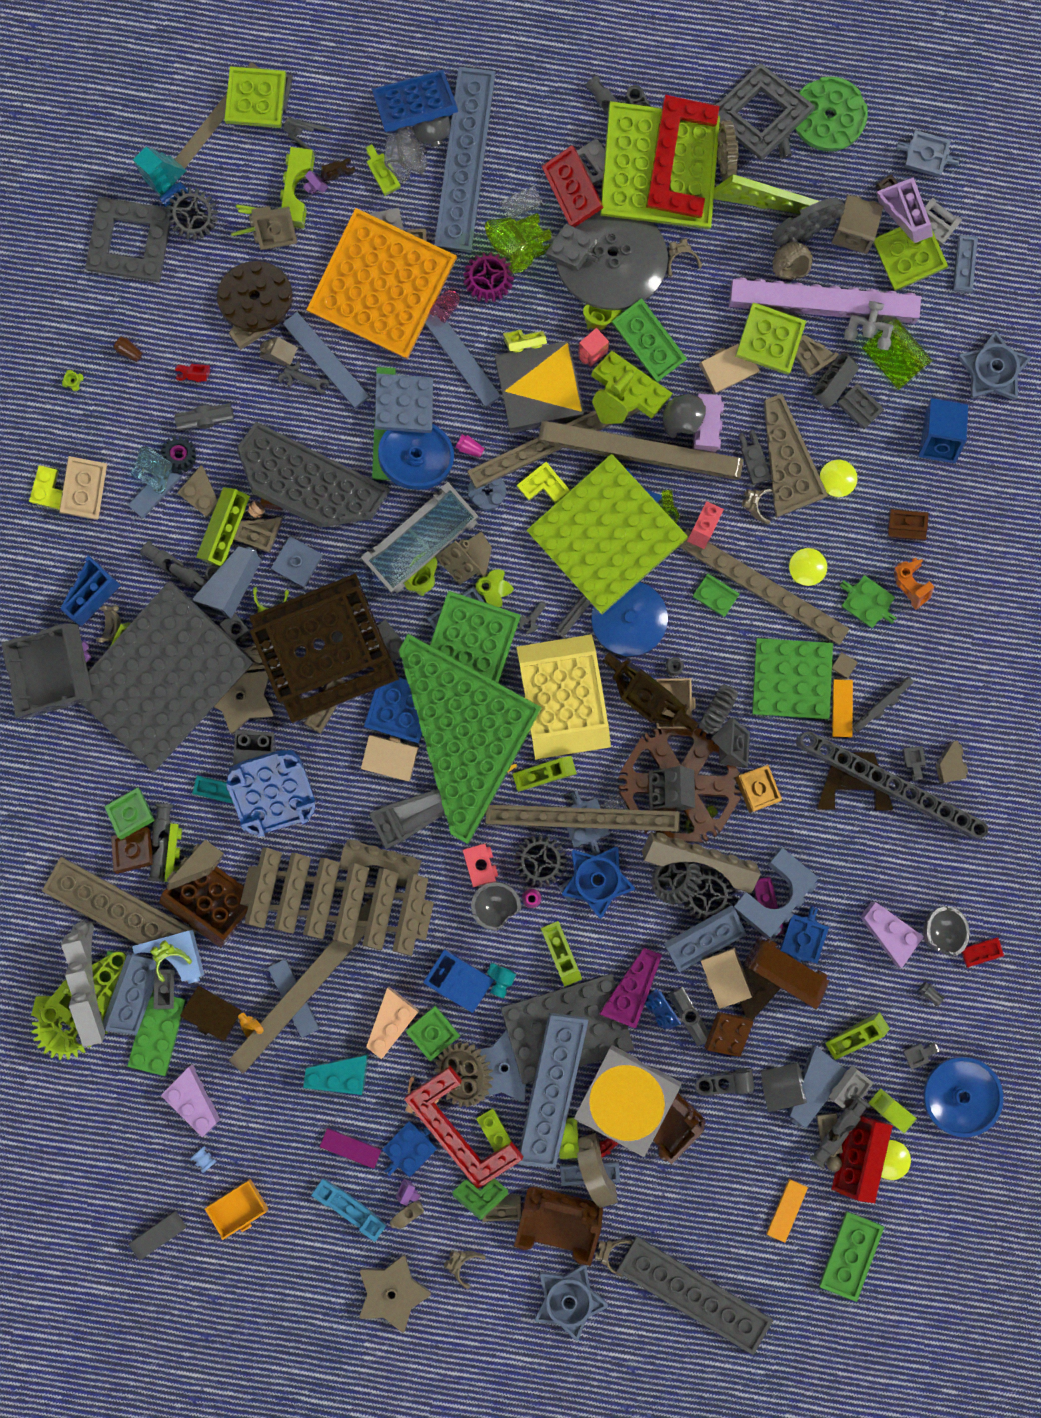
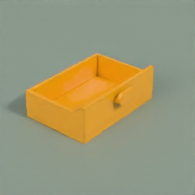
M249 1179L208 1205L205 1211L219 1232L221 1239L224 1240L239 1229L241 1232H244L252 1226L250 1222L268 1211V1207L252 1180Z

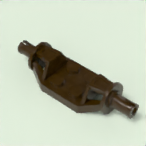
M610 652L604 657L602 662L615 671L612 679L616 681L621 699L649 722L670 724L672 727L676 723H680L691 733L696 730L700 723L686 714L689 706L687 704L683 705L669 690L641 668L632 664V660L628 658L621 662ZM623 674H625L630 679L628 685L625 683L622 677ZM666 710H669V711H671L672 713H674L675 715H674V718H673V717L664 715L663 713H664Z

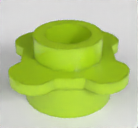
M68 370L64 375L62 386L78 391L80 389V382L83 381L84 377L80 373L76 374L72 370Z

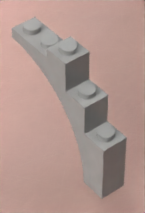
M79 922L75 924L71 933L64 936L61 944L68 964L65 977L72 995L69 1008L83 1047L102 1043L105 1036L93 981L91 946L94 926L92 922Z

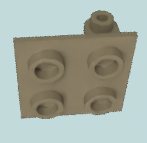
M467 540L454 541L435 556L459 585L481 570L466 553L470 545Z

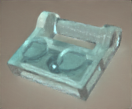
M141 446L136 466L131 471V475L136 479H141L151 486L154 492L160 495L166 489L172 463L149 447ZM144 469L157 477L158 482L146 475Z

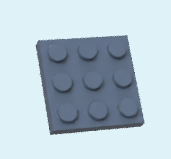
M377 373L374 429L431 433L433 378Z

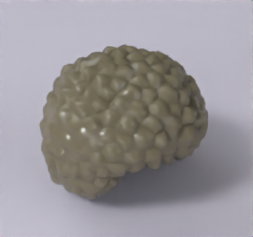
M786 243L779 247L774 255L772 262L773 272L775 276H779L782 279H801L810 272L813 256L808 247L802 243Z

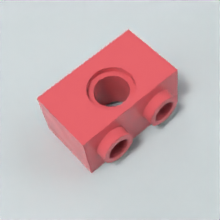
M597 328L579 342L578 357L581 362L592 367L608 353L609 341Z
M706 501L687 542L705 549L724 509Z
M486 844L463 850L473 887L496 881L495 877L498 876L496 865H491L490 858H493L490 846L486 847ZM479 859H483L487 863V867L483 871L476 868V862Z

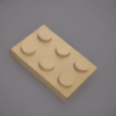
M68 457L59 513L98 520L107 469L106 463Z

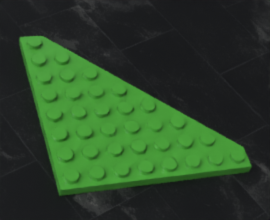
M407 634L399 649V653L404 664V671L411 689L415 710H417L419 724L426 742L430 763H432L436 784L440 791L443 809L449 823V830L451 835L469 844L543 707L416 637Z

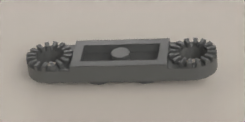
M909 676L902 680L900 684L865 713L858 722L853 724L854 730L858 732L874 718L876 720L885 713L884 709L888 705L890 707L895 705L899 701L898 696L912 685L914 681Z

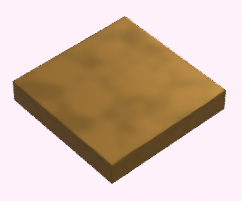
M769 765L735 777L749 813L782 801Z

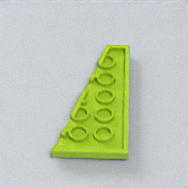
M734 174L714 188L715 200L801 214L800 210L819 202L815 199Z

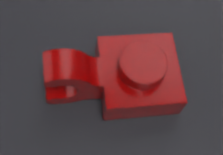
M179 364L176 366L175 371H180L183 374H177L176 380L183 381L188 378V380L196 382L207 381L210 374V365L191 364L189 367Z

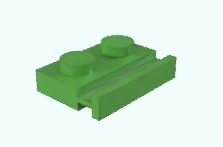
M707 574L693 595V598L722 617H725L739 596V593L710 574Z

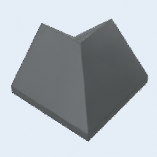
M730 718L711 738L720 747L719 764L748 768L750 731L734 718Z

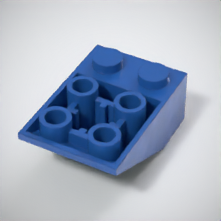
M445 948L423 983L473 1013L494 979Z

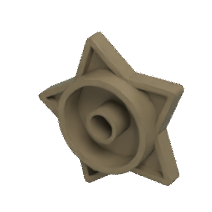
M266 671L244 673L214 706L223 712L231 734H234L235 730H239L251 718L274 717L265 696L269 682ZM239 693H243L241 700L237 699Z
M403 1254L385 1269L361 1268L360 1270L367 1297L359 1318H385L399 1331L404 1333L411 1309L431 1296L429 1289L412 1278L406 1255ZM390 1291H393L395 1293V1296L392 1297L388 1295V1293Z

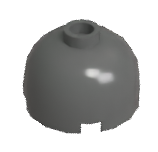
M448 116L438 117L433 121H424L418 123L419 125L413 126L418 140L424 144H431V147L442 145L441 141L446 139L450 133Z

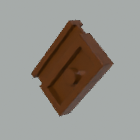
M890 509L887 538L926 541L929 513Z

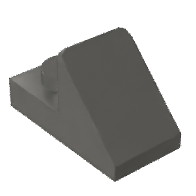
M154 969V1009H174L175 969H159L165 978L164 982L159 980L156 969Z

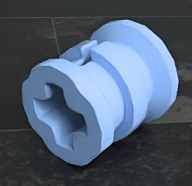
M205 1146L190 1159L191 1161L195 1160V1165L201 1167L202 1173L216 1162L215 1159L210 1157L211 1154L209 1152H205Z

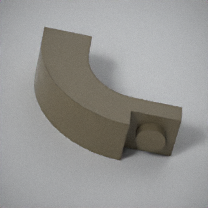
M594 1133L578 1138L579 1153H577L579 1167L591 1198L599 1208L618 1203L616 1186L608 1177L602 1162L599 1136Z

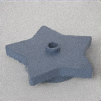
M997 331L991 335L982 349L960 354L958 359L972 376L971 398L974 399L994 392L1016 400L1018 398V374L1031 360V356L1012 350L1005 344Z
M506 1029L492 1047L481 1048L480 1055L486 1054L485 1062H491L487 1066L488 1069L493 1070V1072L489 1073V1076L494 1078V1080L488 1082L492 1085V1088L487 1089L489 1095L486 1096L502 1092L514 1099L525 1102L526 1084H522ZM504 1064L508 1066L506 1072H502L500 1069Z
M584 1264L566 1275L540 1272L545 1298L535 1316V1322L558 1324L575 1341H578L586 1320L606 1309L608 1303L590 1288L587 1266ZM569 1297L573 1298L572 1302L570 1303L566 1302L565 1299Z

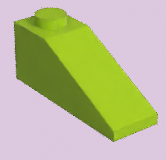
M567 756L513 773V778L517 791L520 792L567 778L577 773L572 756Z
M559 921L541 928L564 987L582 980Z
M878 1012L828 1040L825 1044L834 1059L837 1060L885 1037L890 1028L881 1013Z

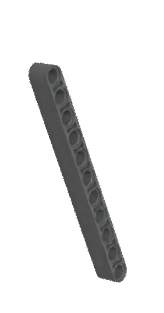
M804 732L797 736L796 745L801 750L970 838H983L987 835L988 826L984 821L813 732ZM805 736L810 739L809 746H806L803 742ZM822 745H825L827 748L826 755H823L820 751ZM839 754H842L844 756V762L842 764L839 763L837 759ZM856 763H859L861 765V771L859 773L855 770L854 767ZM874 771L878 774V780L876 782L872 779V773ZM891 780L895 783L894 790L889 788ZM907 789L912 792L910 799L906 797ZM924 798L929 801L927 808L923 805ZM941 807L946 811L944 817L940 814ZM958 816L962 818L961 825H958L957 823ZM975 825H978L979 827L978 834L974 832Z

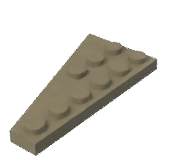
M783 394L766 399L763 402L775 518L828 497Z

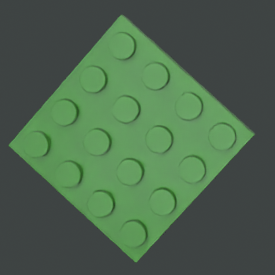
M448 591L430 646L498 683L521 615Z
M756 638L752 715L828 720L830 717L833 643Z

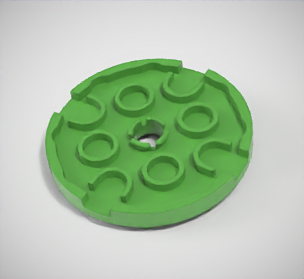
M829 76L821 77L819 80L808 83L802 88L799 94L815 106V110L795 129L805 143L822 151H838L850 146L860 137L867 122L868 109L860 90L855 85L845 79ZM831 110L835 116L828 119L825 112Z

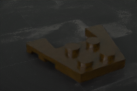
M851 752L879 767L874 752ZM839 754L837 759L838 762L842 764L844 762V756L842 754ZM856 763L854 767L855 770L859 773L861 771V765L859 763ZM830 765L825 785L817 804V810H835V790H874V810H893L889 795ZM874 771L872 773V779L876 782L878 780V774Z

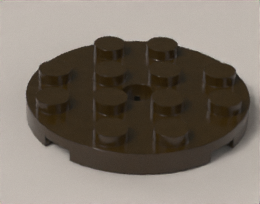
M250 261L235 266L222 278L217 290V303L222 316L230 325H234L245 332H262L277 326L285 319L284 316L291 309L293 302L291 284L284 272L278 267L262 261ZM253 292L260 295L258 299L253 300L250 298Z

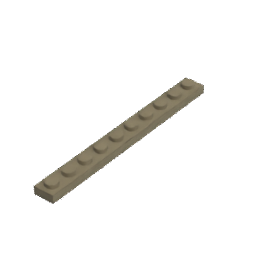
M636 408L628 412L627 417L640 412V410ZM595 410L565 425L600 431L613 424L601 423ZM538 438L468 470L467 473L475 489H478L563 447L538 442Z
M687 529L685 534L688 536V538L691 534V531ZM687 540L678 547L838 646L849 631V628L709 542L705 549L687 542Z
M490 805L486 811V824L679 832L680 812L511 805Z

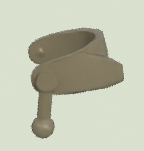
M117 605L102 606L100 610L105 615V630L102 637L96 638V642L100 643L113 641L121 625V618L116 613L119 607Z

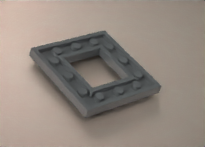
M761 63L716 105L720 106L718 114L720 116L719 126L722 121H733L736 140L761 161L815 110V106ZM760 91L764 92L785 109L762 133L737 114Z
M98 197L85 266L86 271L160 282L171 226L168 222L172 220V217L169 218L166 214L172 213V211L168 210L167 207ZM115 220L150 226L144 259L109 254Z

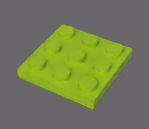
M230 67L225 123L281 128L286 71Z
M901 227L875 238L874 246L895 292L948 268L933 230L932 237L916 243L908 237Z
M753 302L735 357L789 375L806 321Z

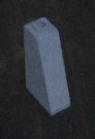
M238 546L194 596L192 601L202 610L231 619L262 561L257 555V551L250 547L243 548Z
M815 1045L811 1048L802 1072L804 1082L801 1084L807 1103L789 1107L788 1114L791 1116L790 1121L798 1127L803 1125L807 1128L828 1100L832 1089L838 1085L847 1071Z

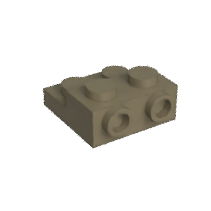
M270 206L252 209V215H249L251 227H255L256 231L253 232L255 243H259L260 250L297 244L289 207L271 210Z

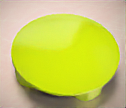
M830 461L820 472L819 477L827 494L833 497L847 496L856 487L857 473L854 467L846 461Z
M804 548L792 556L789 563V571L794 582L804 586H812L818 584L825 577L827 562L819 551Z
M889 1140L881 1177L887 1180H897L908 1172L911 1165V1157L908 1149L902 1143Z

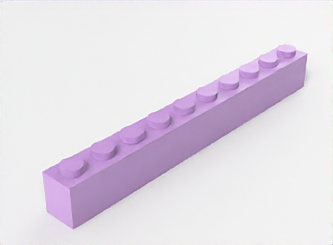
M736 278L732 280L730 287L729 307L750 309L754 302L780 312L850 318L851 314L868 320L871 309L868 307L869 301H875L884 304L883 309L878 311L876 320L916 324L920 318L921 296H916L915 293L897 294L895 291L882 293L875 289L859 291L858 288L841 289L839 286L826 288L819 284L804 286L802 283L784 284L783 281L770 283L763 279L748 281L746 278Z

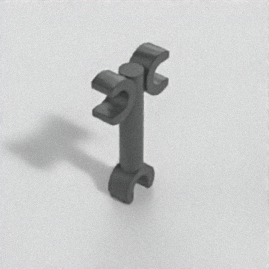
M297 361L295 366L288 365L278 377L279 383H282L284 378H288V387L292 386V378L317 388V391L322 395H325L326 392L320 389L321 385H330L326 379L318 381L297 372L301 367L299 361Z

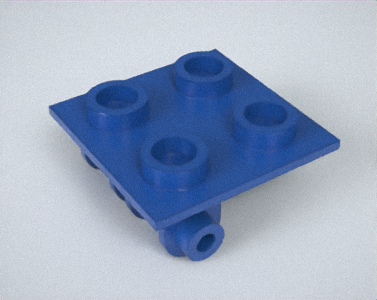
M657 989L653 990L647 996L645 1005L655 1015L657 1024L664 1030L681 1025L678 1016L668 1004L662 992Z

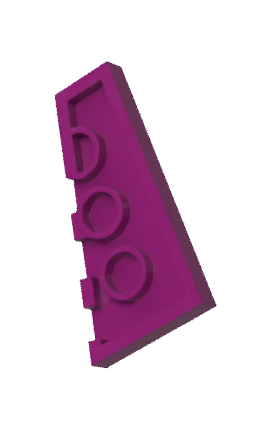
M642 948L599 1012V1015L636 1029L662 955Z

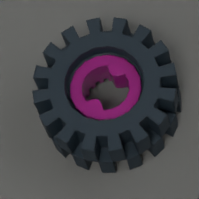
M174 436L172 441L167 439V443H163V448H161L162 463L164 466L166 465L167 470L171 469L173 473L176 470L178 474H182V470L185 473L188 472V468L191 470L196 462V449L193 447V443H189L187 438L182 440V436H179V439H176V436ZM175 452H182V457L176 458Z

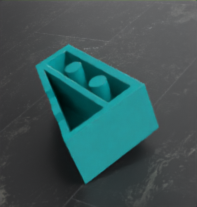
M147 146L133 159L144 181L160 196L187 171L172 156H166L164 153H159L157 150Z
M369 1053L309 1065L305 1070L303 1088L362 1095L365 1088Z

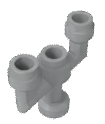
M869 301L868 307L871 309L869 319L851 314L848 328L844 332V339L855 341L858 335L857 326L860 324L863 325L862 336L874 338L877 330H882V336L878 339L877 348L889 350L893 325L876 322L878 311L883 309L884 304Z

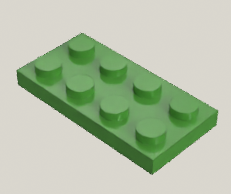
M642 298L611 322L656 382L687 360Z
M152 991L138 1033L135 1036L127 1067L162 1076L167 1075L182 1019L180 1015L184 1010L187 999L174 996V1009H154V991Z
M846 1211L819 1287L857 1302L884 1226Z

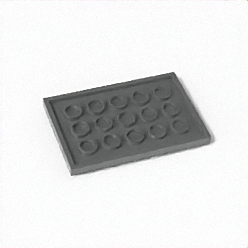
M612 974L500 1007L522 1084L532 1082L535 1079L549 1013L587 1017L589 1020L578 1067L605 1059L612 1045L625 1052L634 1050L628 1026L599 1015V1012L616 989Z

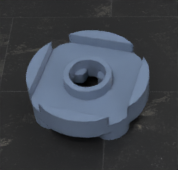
M499 478L475 489L471 481L468 487L469 499L481 510H494L505 499V483ZM485 487L493 490V492L489 493V496L482 493Z

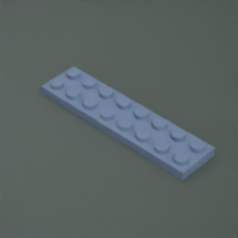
M549 1013L519 1147L520 1153L524 1156L522 1161L518 1163L519 1165L556 1168L589 1021L587 1017Z

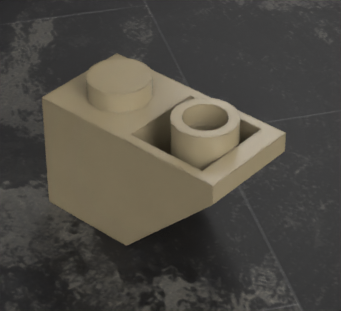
M276 337L268 339L261 344L259 357L282 366H288L291 364L298 348Z
M481 531L467 540L470 545L466 553L481 569L476 575L486 577L492 547Z
M958 741L948 744L935 765L940 784L967 778L968 768L966 763H963V748Z

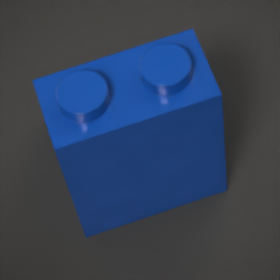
M930 399L925 412L918 457L956 464L967 441L968 405L940 399Z

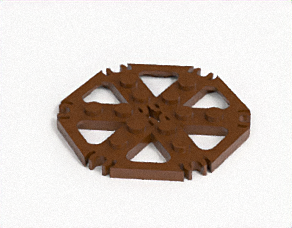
M655 728L653 729L655 737L651 738L648 733H645V740L643 736L640 738L619 774L626 775H620L618 780H624L626 785H619L618 789L621 790L619 794L628 810H639L633 800L635 793L649 794V773H637L633 770V765L643 750H649L660 770L676 766L693 769L695 808L683 811L694 831L690 834L671 833L669 831H654V833H663L669 838H679L686 843L707 842L709 839L706 833H712L713 837L717 836V831L720 834L741 796H737L741 794V791L735 788V784L738 783L734 780L740 773L736 766L726 765L728 769L726 776L698 775L709 755L713 752L719 754L720 749L717 744H713V740L706 739V732H703L702 736H700V732L703 729L696 728L691 733L688 729L657 730ZM670 736H689L694 740V744L682 764L679 763L668 744L667 739ZM699 796L728 798V805L719 819L711 818Z

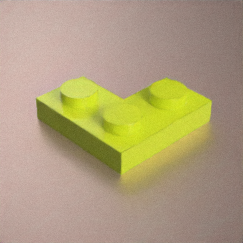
M522 330L503 333L504 341L509 351L521 352L524 348H540L542 344H547L543 331L526 335L523 334Z
M547 462L517 484V488L528 501L544 490L556 504L570 492L569 488Z
M38 466L29 499L30 503L60 510L63 490L55 489L58 470Z

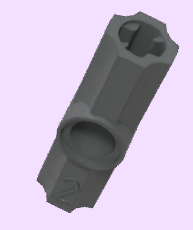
M231 403L212 407L203 405L196 407L192 411L177 413L174 418L177 430L182 431L197 427L199 429L213 427L217 423L234 420V413Z
M681 986L671 991L668 996L696 1045L699 1046L706 1043L709 1031L684 988ZM689 1011L695 1014L694 1019L691 1021L685 1020V1014Z

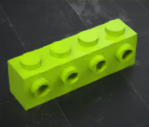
M223 487L196 558L211 565L220 567L223 565L250 498L249 495L233 488Z

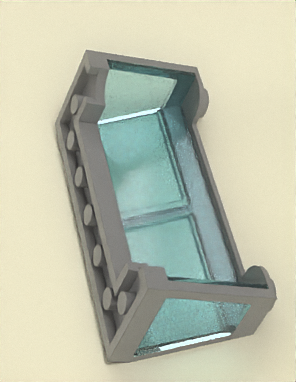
M447 482L441 487L438 494L433 495L432 499L379 545L375 546L373 552L367 551L361 556V560L391 594L393 592L399 593L405 587L404 583L455 538L466 529L470 531L478 524L476 522L478 515L451 484Z

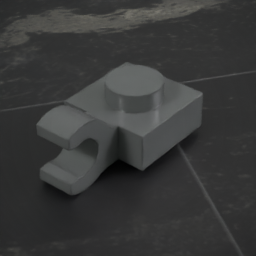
M923 746L902 749L905 768H911L912 781L923 779L920 767L926 765Z
M919 1043L902 1050L911 1070L929 1063L928 1056L940 1052L938 1045L935 1043L929 1044L924 1048Z

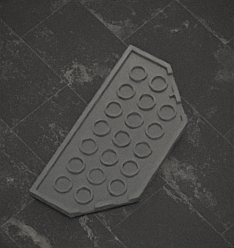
M258 422L253 425L238 445L237 452L252 493L320 528L373 519L390 492L389 488Z

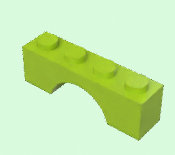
M290 147V154H286V165L288 167L287 172L284 171L283 173L285 187L281 189L280 200L282 201V206L279 208L289 207L294 227L304 229L307 209L305 204L295 197V189L309 171L313 172L315 156L311 149Z

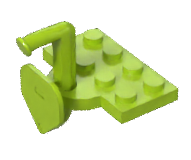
M613 351L599 363L590 375L605 385L604 390H598L592 400L599 420L603 424L623 423L628 412L636 408L652 419L673 394Z

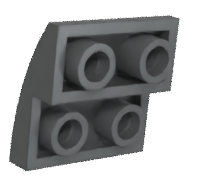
M798 1062L761 1071L763 1092L768 1112L807 1103L801 1084L804 1081Z

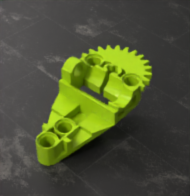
M122 952L112 953L92 965L95 994L102 1023L126 959V955ZM120 957L122 965L119 967L114 966L112 958ZM106 972L109 974L110 980L102 982L99 975ZM67 980L63 981L43 1008H38L41 1013L40 1015L35 1014L34 1017L39 1021L32 1022V1025L36 1026L37 1029L31 1031V1033L38 1034L33 1041H41L37 1048L45 1046L43 1054L45 1055L51 1051L50 1058H53L57 1053L58 1060L62 1059L63 1054H65L67 1060H70L71 1053L77 1058L78 1050L83 1054L85 1053L82 1044L76 1041L78 1031L74 1020L69 1025L70 1031L65 1030L63 1032L61 1030V1023L65 1024L72 1016L71 1011L60 1004L66 994L72 997ZM46 1010H53L55 1012L53 1020H47L44 1017Z

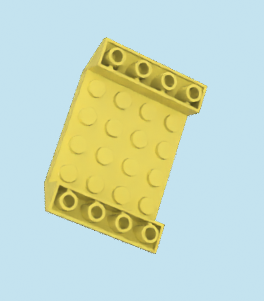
M592 634L518 646L517 653L525 698L543 707L531 728L535 760L610 748L609 726Z

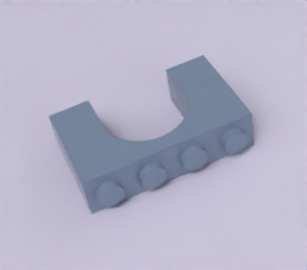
M784 848L780 849L767 865L787 882L789 887L787 903L780 909H769L745 892L733 906L737 914L766 939L771 936L775 938L781 931L779 926L783 921L787 923L794 915L792 910L795 907L799 908L806 900L804 898L806 893H812L818 885L815 882L819 878Z

